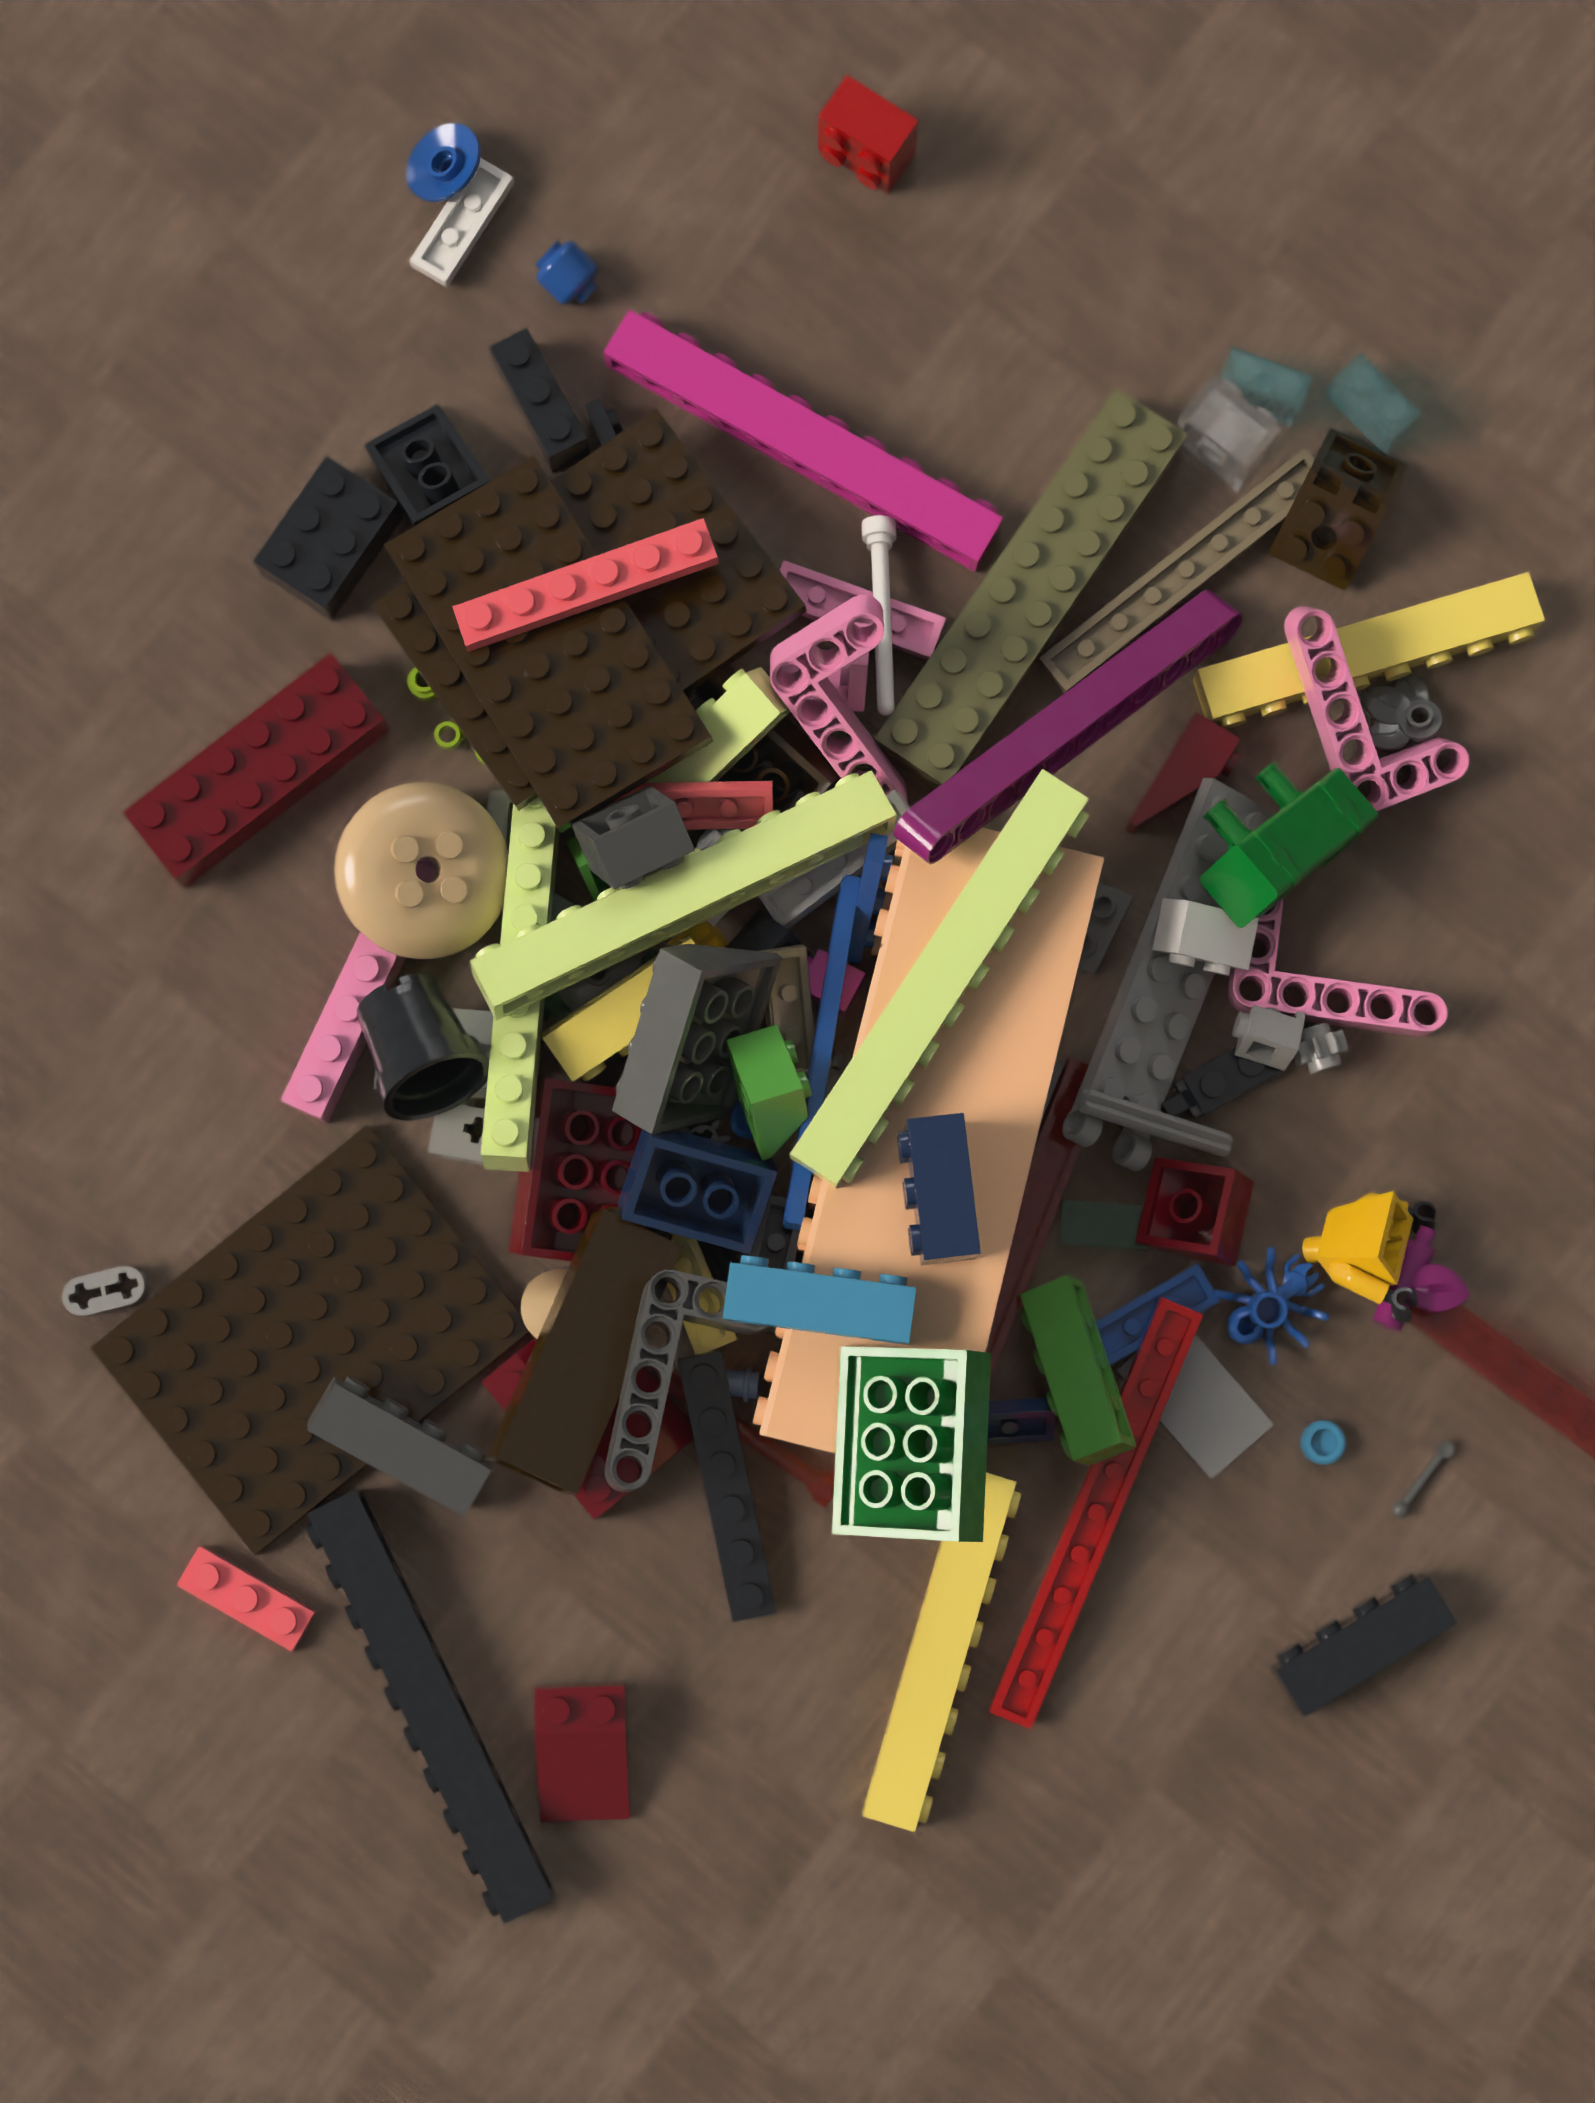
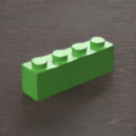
M1065 1275L1021 1293L1020 1297L1024 1306L1020 1310L1021 1319L1029 1333L1033 1334L1037 1349L1033 1352L1034 1359L1040 1372L1046 1375L1050 1391H1047V1400L1052 1412L1059 1416L1064 1431L1060 1434V1441L1066 1455L1072 1458L1074 1462L1090 1466L1136 1448L1135 1439L1083 1281Z

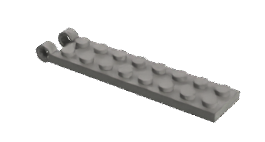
M1203 778L1073 1107L1064 1120L1062 1129L1064 1137L1083 1147H1089L1094 1144L1100 1136L1103 1127L1102 1119L1081 1113L1077 1108L1080 1093L1085 1089L1095 1090L1120 1099L1124 1098L1126 1101L1161 1111V1104L1165 1101L1213 979L1214 973L1203 971V962L1195 961L1194 967L1176 965L1168 962L1169 954L1152 950L1163 898L1189 900L1221 908L1202 886L1199 879L1203 873L1229 850V846L1209 822L1204 820L1203 816L1224 798L1252 831L1275 814L1214 778ZM1124 1126L1121 1135L1113 1146L1112 1158L1114 1162L1134 1172L1144 1168L1152 1154V1144L1149 1141L1151 1135Z

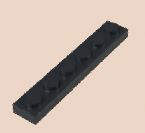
M722 1349L678 1358V1366L732 1622L776 1614L775 1599Z

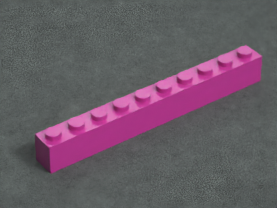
M630 309L628 310L603 352L606 367L869 514L894 518L896 529L976 573L1001 530L1003 517L998 515L999 511L995 506L983 499L973 501L960 494L961 489L956 484L945 478H939L937 481L924 474L923 467L910 458L902 457L899 460L888 454L886 447L878 440L869 436H865L862 439L849 432L848 425L840 419L828 415L826 418L811 411L812 406L804 399L792 394L788 398L775 391L774 384L765 377L758 374H753L750 377L737 369L738 365L729 357L720 353H716L713 356L700 349V343L693 337L682 332L675 335L664 329V324L655 316L647 312H642L639 315Z

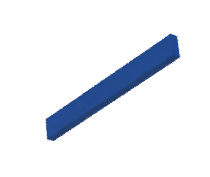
M845 875L839 886L807 1075L812 1097L805 1099L808 1118L798 1128L796 1144L824 1101L861 877ZM794 1160L782 1225H784V1228L800 1230L805 1214L812 1172Z

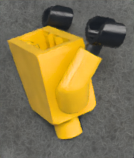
M1394 1191L1383 1194L1368 1193L1355 1202L1332 1208L1327 1213L1322 1235L1306 1237L1302 1244L1304 1258L1308 1263L1320 1262L1334 1283L1377 1304H1381L1382 1301L1390 1304L1391 1315L1396 1321L1402 1323L1410 1322L1412 1320V1311L1400 1304H1407L1417 1308L1418 1298L1415 1291L1407 1287L1392 1291L1389 1289V1286L1398 1285L1410 1230L1417 1234L1420 1225L1435 1231L1436 1209L1432 1203L1427 1201L1418 1202L1413 1208L1409 1207L1408 1202L1400 1200Z

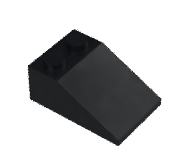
M439 404L363 444L394 499L399 503L411 528L490 482Z

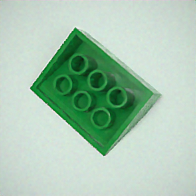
M841 1346L832 1534L983 1542L991 1353L952 1349Z

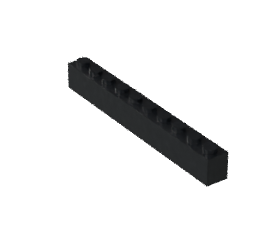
M355 1489L308 1513L307 1515L311 1523L306 1525L307 1533L317 1550L323 1547L330 1561V1564L326 1565L325 1569L332 1585L336 1590L343 1588L350 1604L344 1606L348 1619L356 1631L362 1628L369 1642V1645L364 1647V1651L372 1668L375 1671L382 1669L389 1684L383 1688L386 1698L394 1712L401 1709L409 1725L403 1728L407 1742L414 1753L421 1750L428 1767L423 1769L425 1779L432 1792L435 1794L440 1791L448 1808L442 1810L445 1821L453 1835L460 1832L468 1848L462 1851V1854L471 1874L475 1876L480 1873L487 1890L482 1892V1896L490 1914L493 1917L500 1915L503 1923L506 1924L553 1900L556 1895L553 1885L362 1490Z

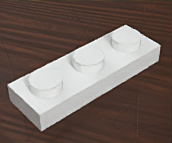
M481 158L472 180L461 192L447 201L409 260L411 267L447 288L514 185L513 176Z

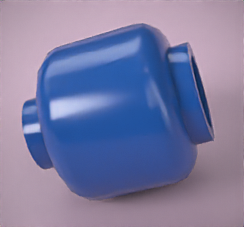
M557 240L535 264L539 268L536 275L537 282L561 305H567L574 299L582 304L598 287L593 281L598 273V265L573 241L565 242L562 245Z

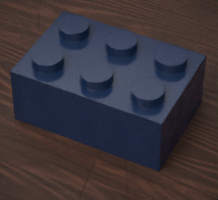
M964 1113L907 1119L905 1131L898 1132L897 1145L900 1164L909 1163L910 1178H904L902 1186L905 1210L914 1209L916 1224L909 1225L908 1228L911 1256L920 1255L921 1266L977 1259L981 1251Z
M642 1129L618 1200V1207L621 1209L622 1220L750 1254L777 1175V1170L772 1158L762 1161L760 1154L757 1152L675 1129L656 1134H650Z

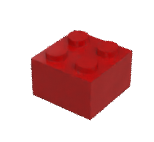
M846 75L818 115V150H820L821 156L830 164L836 167L843 165L856 173V178L866 187L872 190L879 188L888 194L916 154L919 120L849 75Z

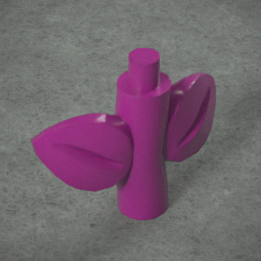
M1420 1225L1415 1239H1408L1398 1285L1389 1286V1289L1395 1291L1402 1287L1411 1288L1415 1291L1418 1298L1417 1308L1427 1313L1449 1311L1467 1301L1470 1292L1463 1280L1454 1271L1437 1263L1430 1264L1436 1253V1250L1431 1248L1437 1232ZM1384 1301L1381 1304H1377L1372 1321L1387 1329L1401 1333L1404 1323L1398 1322L1392 1317L1390 1312L1391 1305ZM1400 1304V1305L1405 1306V1307H1408V1308L1410 1307V1306L1407 1305V1304Z

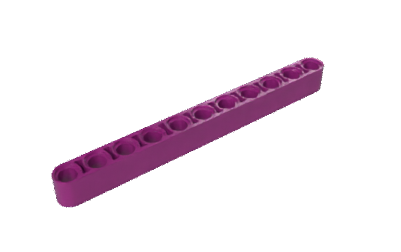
M1204 590L910 807L897 822L894 829V837L929 865L938 862L1023 798L1042 769L1051 775L1056 773L1229 642L1240 628L1243 614L1212 591Z

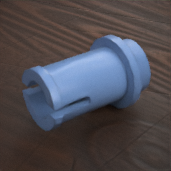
M747 1367L746 1371L726 1369L733 1397H743L744 1402H749L750 1398L758 1399L761 1373L753 1372L751 1367Z

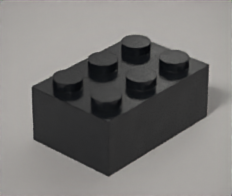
M326 456L257 554L253 563L263 577L332 621L404 515L396 500Z

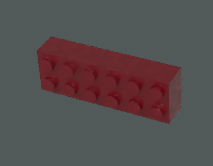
M330 652L122 813L175 881L185 889L388 733L390 728L374 705Z

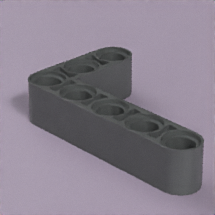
M663 1270L657 1272L645 1284L605 1464V1478L612 1489L618 1492H631L642 1487L650 1476L683 1321L744 1335H754L768 1327L723 1320L727 1282L676 1270ZM660 1281L668 1282L675 1288L676 1299L674 1303L665 1304L658 1300L655 1295L656 1283ZM701 1292H711L718 1297L720 1302L718 1313L709 1314L700 1307L699 1296ZM657 1325L665 1331L667 1335L665 1347L655 1348L647 1342L645 1331L648 1326ZM647 1369L656 1375L657 1388L654 1392L646 1393L638 1388L636 1374L639 1370ZM630 1414H639L646 1419L648 1431L644 1437L636 1438L628 1432L626 1420ZM622 1458L631 1459L637 1464L639 1473L636 1481L633 1483H626L617 1475L616 1466Z

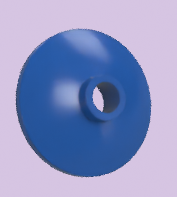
M447 123L432 129L423 136L414 147L407 163L406 178L411 191L418 198L427 202L445 201L461 192L474 177L480 163L481 146L476 134L463 124Z

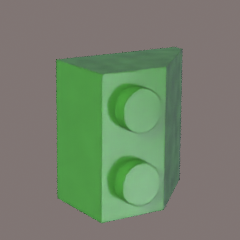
M777 1024L726 1040L737 1098L762 1161L770 1159L808 1118L805 1099L812 1097L806 1073L804 1071L797 1073L794 1067L799 1065L794 1044L791 1039L783 1040Z

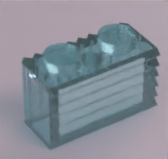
M1232 346L1213 396L1215 401L1222 399L1224 404L1230 402L1232 407L1238 405L1240 410L1246 408L1248 413L1254 411L1256 416L1262 414L1263 418L1270 417L1271 421L1278 420L1279 424L1286 423L1287 427L1294 425L1302 408L1313 375Z
M1359 354L1337 374L1325 393L1359 430L1385 454L1412 430L1420 416V409H1415L1414 403L1408 402V396H1402V390H1396V384H1390V378H1384V372H1378V366H1372V360H1366V354Z

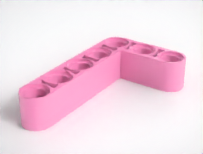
M858 595L779 643L770 655V683L841 779L852 773H858L860 776L872 770L885 795H888L895 789L908 804L907 786L904 779L828 679V676L875 648L884 637V615L881 603L875 597ZM859 618H869L874 621L872 625L867 627L857 626L853 622ZM823 641H831L837 646L830 650H823L816 645ZM786 664H793L800 669L793 673H787L782 671L780 667ZM810 698H820L824 703L818 706H811L805 701ZM835 731H844L849 734L842 739L830 736ZM860 764H869L873 766L872 769L867 771H860L855 769V767Z
M1307 606L1297 607L1290 611L1284 624L1285 634L1331 771L1335 768L1341 769L1356 787L1363 781L1369 780L1371 791L1366 799L1376 811L1453 782L1465 774L1469 766V754L1466 749L1456 742L1440 737L1431 738L1379 759L1331 616L1325 611ZM1314 616L1317 621L1316 632L1310 638L1305 639L1301 631L1302 624L1305 619ZM1327 657L1331 665L1330 672L1325 678L1318 680L1315 674L1316 665L1321 659ZM1342 699L1344 703L1343 714L1338 719L1331 720L1329 717L1330 705L1335 700ZM1355 739L1358 747L1357 753L1352 759L1345 761L1342 754L1343 747L1347 742ZM1449 749L1451 755L1450 762L1445 768L1439 770L1436 762L1437 757L1441 751ZM1408 764L1411 770L1410 778L1403 785H1398L1396 780L1397 772L1402 766Z
M1283 898L1271 908L1269 914L1259 917L1255 938L1264 943L1266 948L1265 956L1262 958L1251 957L1249 970L1230 969L1228 1000L1237 1011L1248 1014L1252 1007L1256 1005L1262 1008H1274L1282 1014L1294 1017L1297 1011L1305 1013L1304 1021L1320 1024L1329 1022V1025L1415 1037H1425L1433 1033L1445 1023L1448 1015L1444 1000L1430 992L1275 971ZM1249 980L1256 983L1260 989L1259 1000H1245L1239 992L1240 982ZM1290 986L1298 988L1304 997L1303 1005L1301 1007L1289 1006L1283 998L1284 988ZM1336 992L1345 998L1347 1002L1345 1013H1335L1329 1009L1327 1005L1329 993ZM1380 998L1388 1003L1390 1007L1388 1019H1379L1373 1015L1370 1008L1372 999ZM1423 1004L1432 1010L1434 1019L1431 1025H1423L1416 1020L1414 1016L1416 1005Z

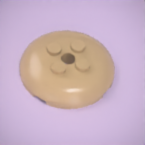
M414 782L402 784L380 792L369 799L346 825L340 837L335 855L334 876L336 890L344 912L351 923L379 948L398 956L413 959L445 957L474 944L484 936L499 917L504 907L509 852L502 832L495 820L483 806L467 794L438 783ZM421 858L429 859L434 864V867H436L435 876L429 883L421 881L416 875V864Z

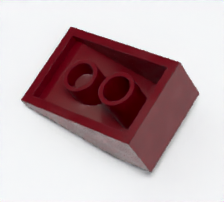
M627 1682L537 1685L534 1688V1721L540 1822L630 1819Z

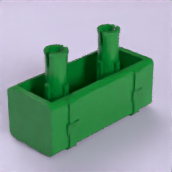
M1276 760L1273 761L1254 780L1262 786L1280 807V811L1253 831L1246 826L1229 806L1225 798L1203 816L1204 820L1209 822L1229 846V850L1203 873L1199 880L1237 927L1243 928L1255 918L1264 915L1314 871L1331 862L1378 818V812L1341 769H1333L1303 792L1298 789L1280 768L1279 763Z

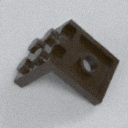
M1330 428L1268 555L1346 591L1390 507L1408 464ZM1320 526L1330 527L1336 533L1337 540L1329 543L1323 542L1316 536L1315 529Z

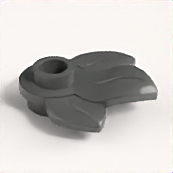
M1409 674L1397 679L1395 688L1387 685L1375 686L1367 689L1360 695L1363 707L1376 720L1369 728L1376 749L1398 750L1411 740L1423 742L1436 736L1442 727L1441 710L1435 703L1429 701L1427 685L1414 675ZM1419 714L1428 717L1423 723H1417L1412 718Z

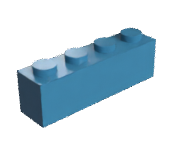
M741 1255L740 1264L730 1262L723 1320L896 1344H909L916 1287L907 1286L908 1278L880 1274L879 1282L860 1280L861 1271L834 1268L833 1276L814 1274L815 1265L798 1262H787L786 1270L768 1267L769 1259Z

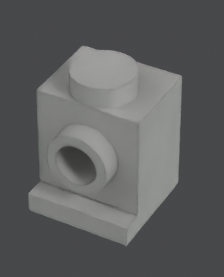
M1256 1005L1252 1007L1249 1014L1240 1011L1232 1031V1036L1238 1038L1235 1055L1285 1071L1299 1050L1306 1014L1297 1011L1294 1017L1282 1014L1274 1008H1262Z

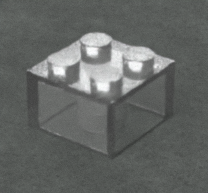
M1213 375L1181 413L1176 427L1188 434L1183 450L1238 493L1268 458L1282 429L1277 426L1276 418L1269 411L1262 407L1255 408L1243 399L1242 391L1234 383L1228 380H1223L1222 382Z

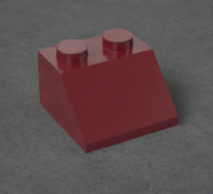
M1155 1157L1135 1242L1198 1261L1236 1267L1255 1181L1236 1169Z

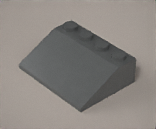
M696 944L660 948L659 955L653 963V975L647 995L640 1006L641 1015L636 1032L628 1046L629 1055L623 1075L616 1086L617 1095L612 1111L650 1134L730 1116L738 1098L726 1040L760 1030L782 956L771 952Z

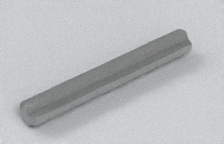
M1085 1089L1080 1093L1077 1108L1081 1113L1215 1156L1225 1157L1231 1151L1230 1146L1232 1145L1233 1138L1228 1133L1095 1090Z

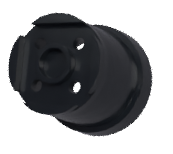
M410 974L399 977L401 985L387 990L385 984L377 987L361 1001L357 1008L359 1024L378 1074L376 1087L383 1109L389 1117L401 1121L433 1117L462 1104L484 1086L488 1080L489 1057L479 1041L467 1034L435 978L427 974Z

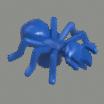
M1273 1246L1267 1248V1258L1264 1264L1269 1292L1252 1276L1246 1263L1240 1260L1237 1263V1267L1242 1272L1244 1280L1256 1293L1249 1296L1215 1290L1214 1296L1215 1298L1246 1303V1305L1239 1306L1230 1312L1226 1320L1227 1333L1235 1342L1252 1344L1262 1337L1265 1329L1264 1341L1268 1349L1269 1363L1271 1366H1276L1278 1359L1277 1348L1274 1343L1275 1327L1282 1324L1285 1330L1303 1347L1308 1348L1310 1346V1341L1287 1318L1288 1310L1324 1321L1329 1320L1330 1315L1323 1311L1289 1302L1293 1295L1312 1297L1324 1289L1325 1286L1323 1283H1320L1313 1289L1307 1290L1317 1281L1319 1272L1306 1276L1307 1271L1312 1267L1311 1263H1301L1291 1271L1290 1267L1300 1258L1298 1253L1285 1262L1282 1286H1277L1273 1268L1276 1260V1251Z

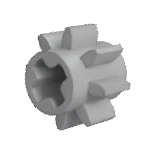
M1329 1022L1303 1029L1299 1050L1294 1056L1296 1067L1308 1065L1310 1074H1316L1342 1065L1339 1054L1349 1050L1343 1030L1332 1032Z

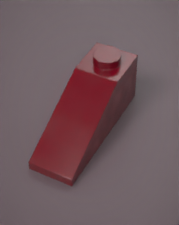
M1195 712L1129 820L1125 830L1134 834L1197 795L1203 778L1217 779L1220 773L1228 777L1241 754L1234 751L1241 738Z

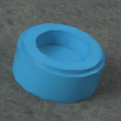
M1318 1420L1310 1423L1303 1429L1300 1436V1448L1303 1455L1309 1461L1315 1464L1328 1465L1336 1462L1343 1455L1346 1448V1438L1337 1424Z

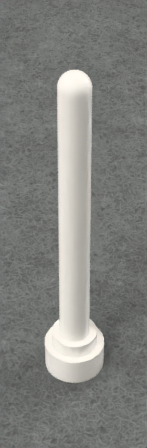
M876 515L862 521V541L867 544V549L871 551L873 597L881 603L883 608L884 637L875 647L877 710L881 715L888 716L893 713L895 708L888 550L892 548V543L897 537L895 519L889 516Z

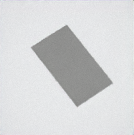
M1195 1334L1160 1421L1212 1480L1274 1424ZM1136 1354L1117 1369L1124 1380H1126Z

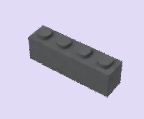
M334 1376L307 1421L308 1431L465 1517L492 1471L489 1461L484 1459L487 1453L468 1441L464 1440L460 1446L447 1439L448 1431L428 1419H425L423 1424L407 1416L409 1409L395 1400L386 1398L382 1403L368 1395L371 1389L359 1380L347 1376L345 1381Z

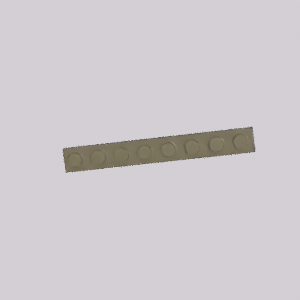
M1306 447L1038 659V663L1060 690L1066 693L1092 674L1284 522L1315 459Z

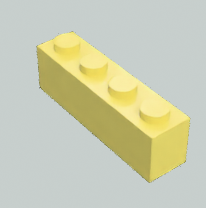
M688 934L670 947L695 944V942ZM658 955L542 1032L543 1040L572 1082L579 1077H582L584 1081L595 1077L607 1067L603 1061L619 1052L621 1057L629 1054L628 1046L636 1032L641 1015L640 1006L647 995L653 975V963Z

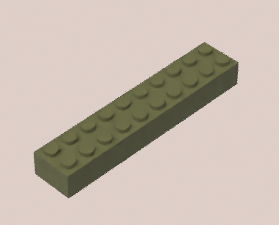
M1118 388L1114 389L895 707L893 713L875 736L874 741L891 762L933 790L966 767L1038 659L1044 653L1182 451L1188 436L1187 433Z

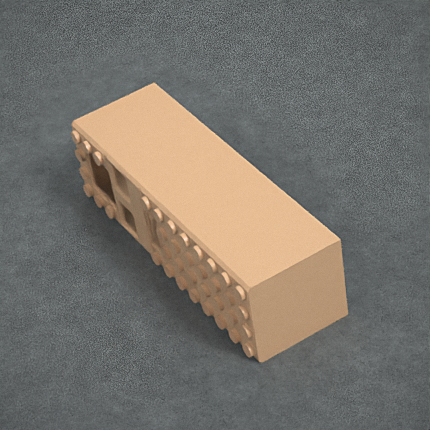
M981 828L941 860L931 865L899 840L897 841L894 865H891L885 889L887 893L883 909H880L874 933L876 937L871 955L878 958L853 1057L1001 832ZM1063 847L1058 848L1065 853L1062 860L1051 876L1043 872L1033 886L1040 891L1039 895L1026 914L1019 910L1016 912L1009 923L1015 931L1001 953L993 948L984 961V964L989 966L990 970L975 991L969 986L959 1000L960 1003L965 1005L964 1010L951 1029L943 1025L935 1036L934 1041L938 1042L940 1046L926 1067L918 1063L908 1079L915 1082L902 1105L899 1106L892 1102L883 1117L890 1121L875 1145L867 1141L858 1154L865 1161L851 1183L849 1184L842 1179L837 1188L814 1174L808 1197V1209L814 1210L813 1219L803 1217L797 1241V1252L804 1253L802 1263L815 1265L814 1274L833 1276L834 1268L861 1271L860 1280L879 1282L880 1274L908 1278L907 1286L916 1287L910 1341L908 1345L776 1327L775 1336L782 1339L779 1353L773 1351L769 1353L764 1373L765 1381L771 1382L768 1398L758 1397L752 1422L755 1425L761 1426L760 1435L836 1454L841 1346L986 1351L1104 857ZM964 1113L981 1254L974 1260L921 1266L920 1255L911 1256L908 1228L909 1225H915L916 1222L914 1209L905 1210L902 1182H904V1178H910L909 1163L900 1164L898 1132L905 1131L907 1119Z

